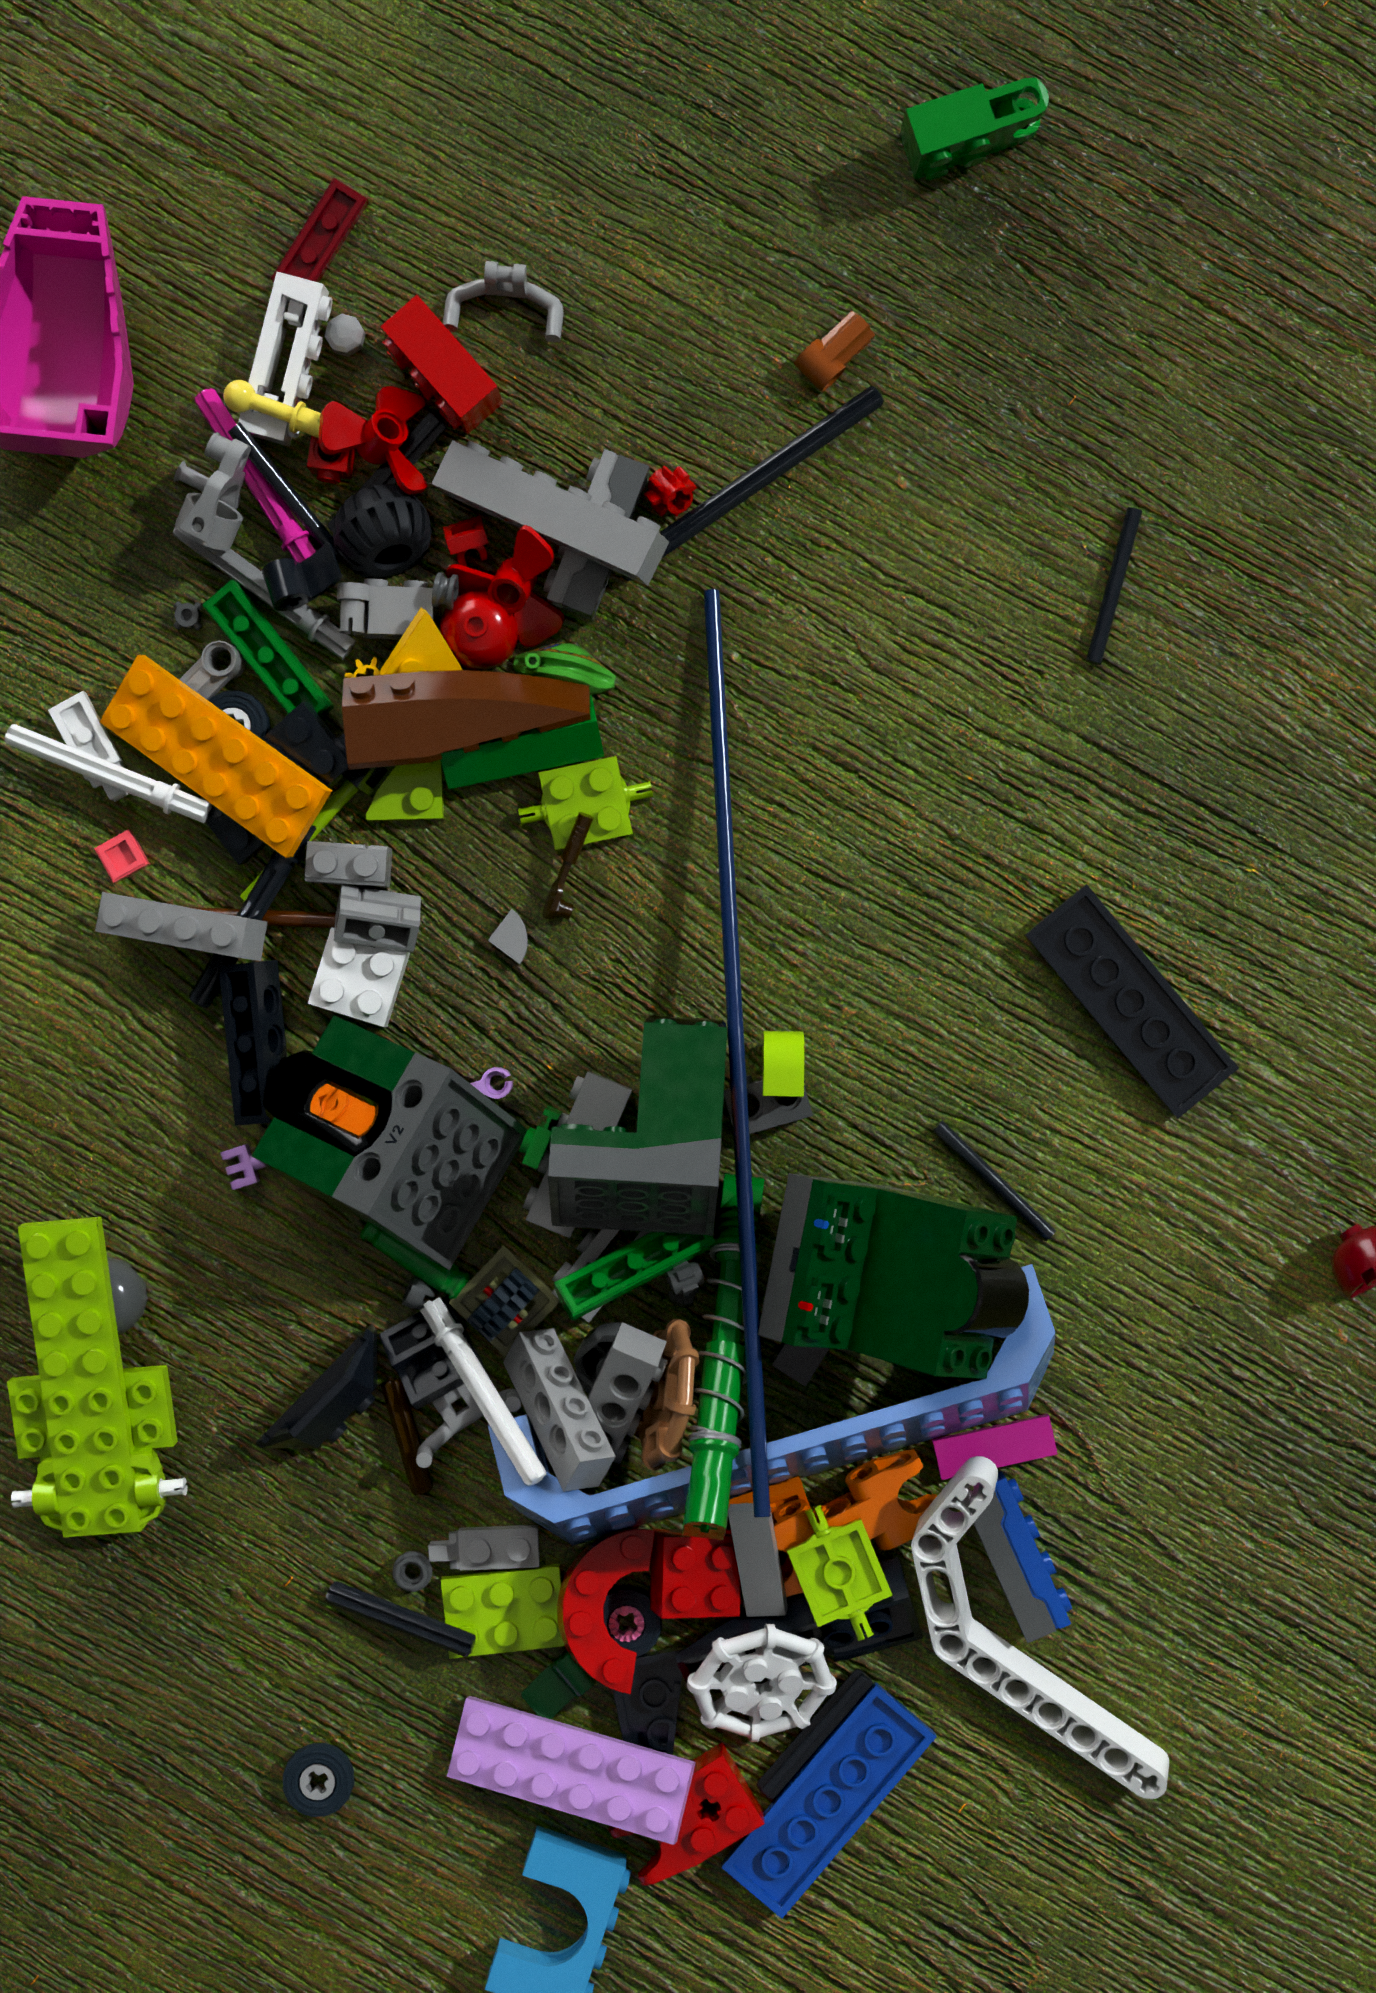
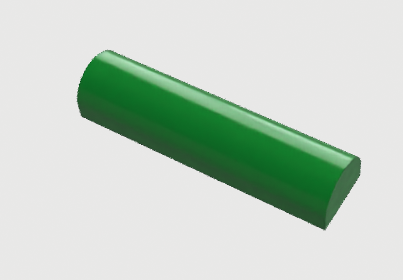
M231 579L202 604L287 714L294 710L301 702H309L321 718H324L333 709V703L236 580Z
M650 1232L554 1282L555 1291L567 1315L574 1321L668 1272L683 1262L689 1261L710 1250L716 1242L710 1235Z

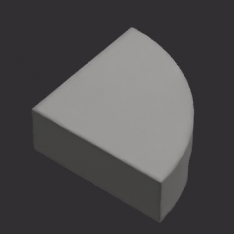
M511 909L488 941L521 964L527 952L528 934L521 917Z

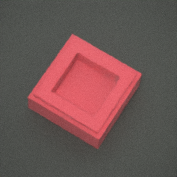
M130 829L94 848L112 882L115 884L151 865Z

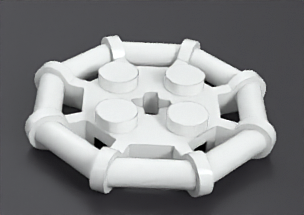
M765 1624L763 1629L729 1639L719 1637L712 1642L713 1648L696 1672L691 1673L687 1680V1688L695 1697L702 1714L701 1723L708 1729L717 1727L748 1737L750 1742H759L761 1737L792 1728H806L811 1724L810 1718L827 1695L834 1693L837 1684L825 1660L823 1643L816 1638L806 1639L776 1629L775 1624ZM754 1648H755V1650H756V1652H753V1653H750V1654H746V1653H745V1651L751 1650V1649H754ZM722 1662L726 1663L720 1672H716ZM808 1662L813 1672H802L799 1666ZM764 1678H768V1680H769V1681H767V1682H765V1683H762V1684H756V1683H754V1682H761ZM710 1689H721L723 1696L713 1702L709 1691ZM802 1690H811L800 1705L796 1701ZM733 1710L749 1715V1721L727 1713Z

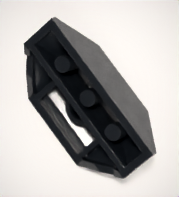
M371 1324L257 1440L256 1444L261 1449L318 1448L325 1440L332 1445L348 1428L343 1421L353 1411L360 1416L376 1399L371 1393L378 1385L377 1328Z

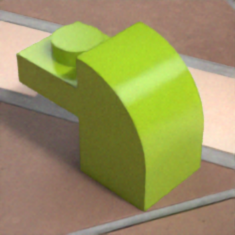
M763 1031L762 1095L804 1097V1032Z

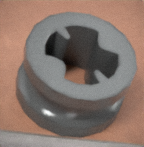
M443 572L436 574L432 590L433 608L438 609L441 605H445L447 610H453V602L456 601L459 593L458 575L453 574L450 578H446Z

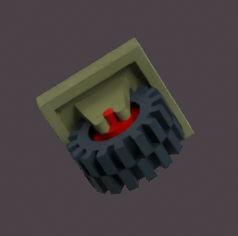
M504 1244L463 1287L457 1298L452 1299L449 1304L506 1357L518 1333L532 1331L553 1310L560 1300L551 1293L553 1290Z

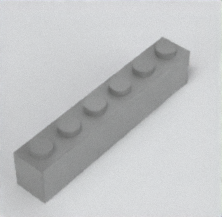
M452 440L431 483L443 494L515 527L520 528L523 525H528L544 540L642 584L649 585L669 544V541L659 533L661 526L642 516H639L637 521L631 520L624 516L626 513L624 509L608 501H604L602 506L590 501L591 495L574 486H570L568 491L556 486L557 480L540 471H535L533 476L522 471L523 465L506 456H502L500 461L488 456L490 451L477 443L468 441L467 445L464 446Z

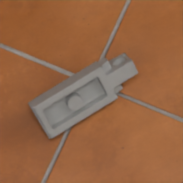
M538 1525L459 1528L458 1531L449 1532V1540L430 1541L428 1545L429 1562L450 1561V1569H460V1571L539 1567Z

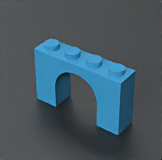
M537 1825L524 1863L522 1876L570 1892L583 1906L588 1924L577 1942L566 1949L556 1952L539 1951L500 1938L488 1972L485 1990L493 1993H593L594 1983L589 1982L593 1968L600 1970L607 1946L602 1945L601 1942L605 1930L612 1932L619 1912V1908L614 1907L615 1899L618 1892L625 1894L632 1870L626 1869L627 1855Z

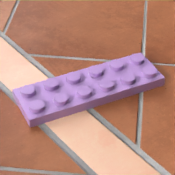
M469 1696L465 1700L447 1777L674 1845L678 1839L696 1762Z

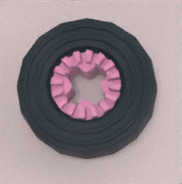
M618 1586L609 1590L603 1609L604 1623L611 1638L621 1647L636 1652V1657L647 1653L657 1643L662 1630V1619L650 1610V1594L635 1586ZM628 1613H633V1622L637 1627L635 1629L627 1627L625 1631L620 1630L618 1615L627 1616Z

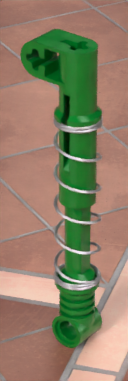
M724 1173L720 1204L721 1215L719 1216L720 1224L718 1225L719 1233L717 1239H715L716 1244L710 1249L709 1253L714 1261L720 1263L719 1279L709 1278L706 1280L709 1284L718 1285L715 1315L706 1314L702 1316L705 1320H714L712 1341L705 1344L704 1351L698 1352L700 1356L704 1357L700 1388L694 1389L696 1393H700L697 1425L689 1427L691 1430H696V1432L688 1436L689 1451L693 1454L682 1529V1535L716 1540H724L727 1527L733 1459L738 1456L739 1449L741 1448V1441L736 1437L737 1423L745 1415L744 1409L739 1405L741 1386L747 1381L746 1370L744 1369L745 1346L740 1344L741 1330L744 1331V1327L742 1326L743 1305L735 1174ZM752 1176L758 1274L760 1270L761 1248L757 1243L756 1236L758 1235L757 1227L759 1226L758 1218L761 1212L764 1178ZM738 1408L740 1409V1414H741V1415L739 1416V1418H738Z

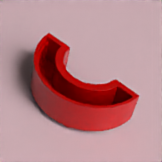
M636 1528L613 1532L588 1545L568 1568L558 1596L557 1618L559 1630L564 1645L572 1659L594 1680L613 1690L631 1694L637 1653L621 1647L611 1638L604 1623L603 1606L608 1591L620 1578L632 1572L649 1571L655 1530Z

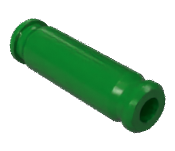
M367 1222L360 1233L362 1240L367 1239L374 1248L437 1291L446 1293L450 1300L457 1298L470 1279V1274L462 1272L456 1264L453 1263L450 1270L413 1252L369 1222Z

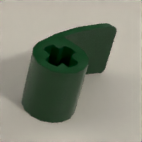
M566 1649L522 1691L521 1697L538 1716L552 1719L575 1696L577 1698L582 1696L597 1681L587 1675L575 1663Z

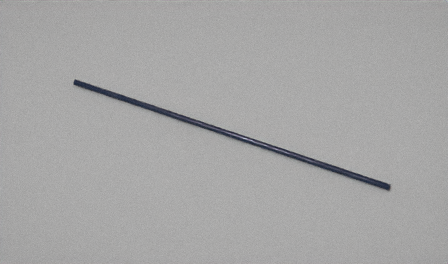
M709 589L704 591L753 1506L754 1517H770L761 1336L758 1335L760 1315L720 593L717 589Z

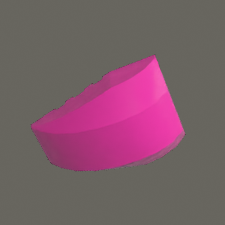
M22 196L4 239V250L0 257V448L4 450L85 458L115 448L124 432L134 387L124 309L106 210L102 204Z

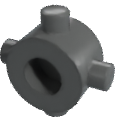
M178 601L174 604L176 622L173 626L177 630L184 627L186 629L194 628L198 631L202 627L199 610L203 606L199 602L192 605L190 603L182 604Z

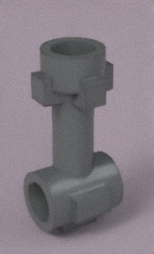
M685 1261L674 1267L671 1271L666 1272V1278L671 1289L668 1292L671 1303L681 1308L693 1306L695 1294L699 1293L698 1286L705 1283L703 1273L697 1261L691 1263Z

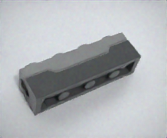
M604 449L601 459L594 457L586 480L592 482L588 490V494L592 496L590 501L600 506L603 505L604 501L613 503L626 511L624 516L632 520L649 478L650 467ZM559 546L558 554L563 556L558 570H550L543 588L544 592L549 593L547 601L557 608H563L565 611L593 621L613 570Z

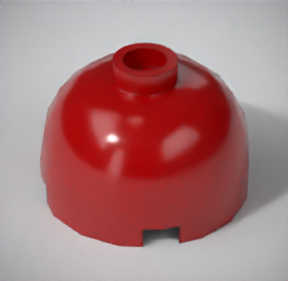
M487 591L464 593L457 596L456 601L453 602V610H447L446 607L440 620V633L460 666L471 671L488 670L501 666L512 656L519 639L514 614L507 613L498 601L496 603L490 601Z

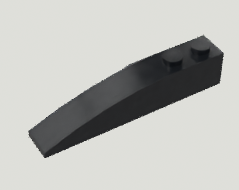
M899 1557L878 1560L893 1596L874 1603L864 1612L874 1633L873 1636L868 1638L860 1623L865 1639L858 1641L850 1619H836L817 1627L804 1593L786 1597L788 1610L785 1616L747 1617L745 1611L739 1617H735L712 1630L675 1656L676 1662L685 1682L687 1683L688 1676L697 1671L712 1650L713 1641L719 1637L729 1639L760 1630L765 1627V1624H775L776 1629L806 1639H818L824 1645V1656L833 1655L834 1662L852 1659L922 1639V1631ZM755 1648L745 1651L746 1654L756 1652ZM722 1662L716 1672H720L726 1663ZM805 1662L800 1666L810 1665V1663Z

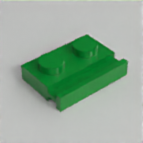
M547 1106L543 1112V1115L548 1117L546 1123L541 1122L537 1129L530 1127L527 1130L519 1152L526 1154L522 1162L523 1164L538 1169L551 1142V1130L553 1128L551 1124L553 1119L558 1121L563 1111Z

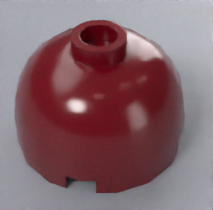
M1356 1224L1339 1236L1343 1243L1333 1253L1331 1260L1332 1273L1347 1298L1357 1297L1376 1287V1225L1363 1229L1360 1224Z

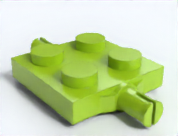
M617 756L538 772L543 792L541 804L518 808L519 816L535 813V815L520 818L521 825L545 820L551 830L554 848L559 850L565 848L579 812L589 814L594 818L583 844L633 834L629 817L630 802L653 798V792L650 790L636 793L639 790L652 788L650 781L627 786L620 775Z
M814 1506L819 1522H817L811 1508L805 1511L814 1534L806 1541L786 1549V1552L817 1627L836 1619H850L857 1640H864L865 1637L860 1623L868 1638L874 1635L864 1612L874 1603L893 1596L862 1520L859 1518L842 1526L829 1527L822 1511V1506Z

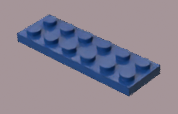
M874 1682L868 1692L764 1811L765 1824L741 1838L723 1859L721 1868L782 1919L937 1737L936 1733L878 1683Z

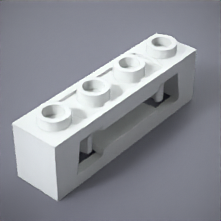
M276 272L248 382L252 385L256 394L294 408L302 398L308 399L313 380L312 376L308 375L311 361L318 360L322 348V337L318 336L321 322L328 321L332 309V298L328 297L329 291L324 284ZM306 309V314H305V318H304V321H303V318H302V317H303V314H304V310ZM284 319H286L288 324L298 327L281 391L285 394L284 400H279V396L265 393V391L271 393L287 331L282 326ZM252 409L240 413L238 423L240 422L252 437L290 447L292 437L297 438L300 431H297L295 434L289 431L290 423Z

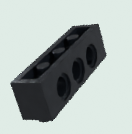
M278 960L220 965L218 968L235 1126L271 1123L274 1117L281 1121L294 1118Z

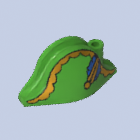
M566 642L552 643L518 654L514 657L512 667L515 672L522 675L546 677L589 685L590 695L613 690L616 676L585 649Z

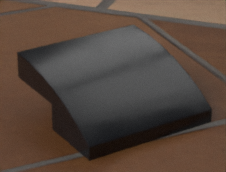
M446 1296L441 1300L455 1323L462 1324L464 1328L462 1334L486 1372L460 1316L449 1304L451 1300ZM421 1311L378 1334L391 1366L398 1372L410 1403L416 1410L464 1384L443 1347L435 1344L434 1338L436 1336Z

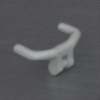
M486 261L483 279L459 285L447 294L443 324L450 332L457 331L461 303L468 299L484 294L526 298L548 310L545 339L549 342H559L561 340L564 315L563 305L553 294L535 284L527 282L526 265L514 264L513 267L500 266L499 262Z
M465 1384L432 1402L445 1422L419 1446L416 1456V1463L419 1467H429L432 1463L433 1454L454 1434L484 1416ZM511 1388L498 1392L510 1412L519 1410L521 1400L516 1389ZM463 1397L467 1406L456 1412L451 1403Z

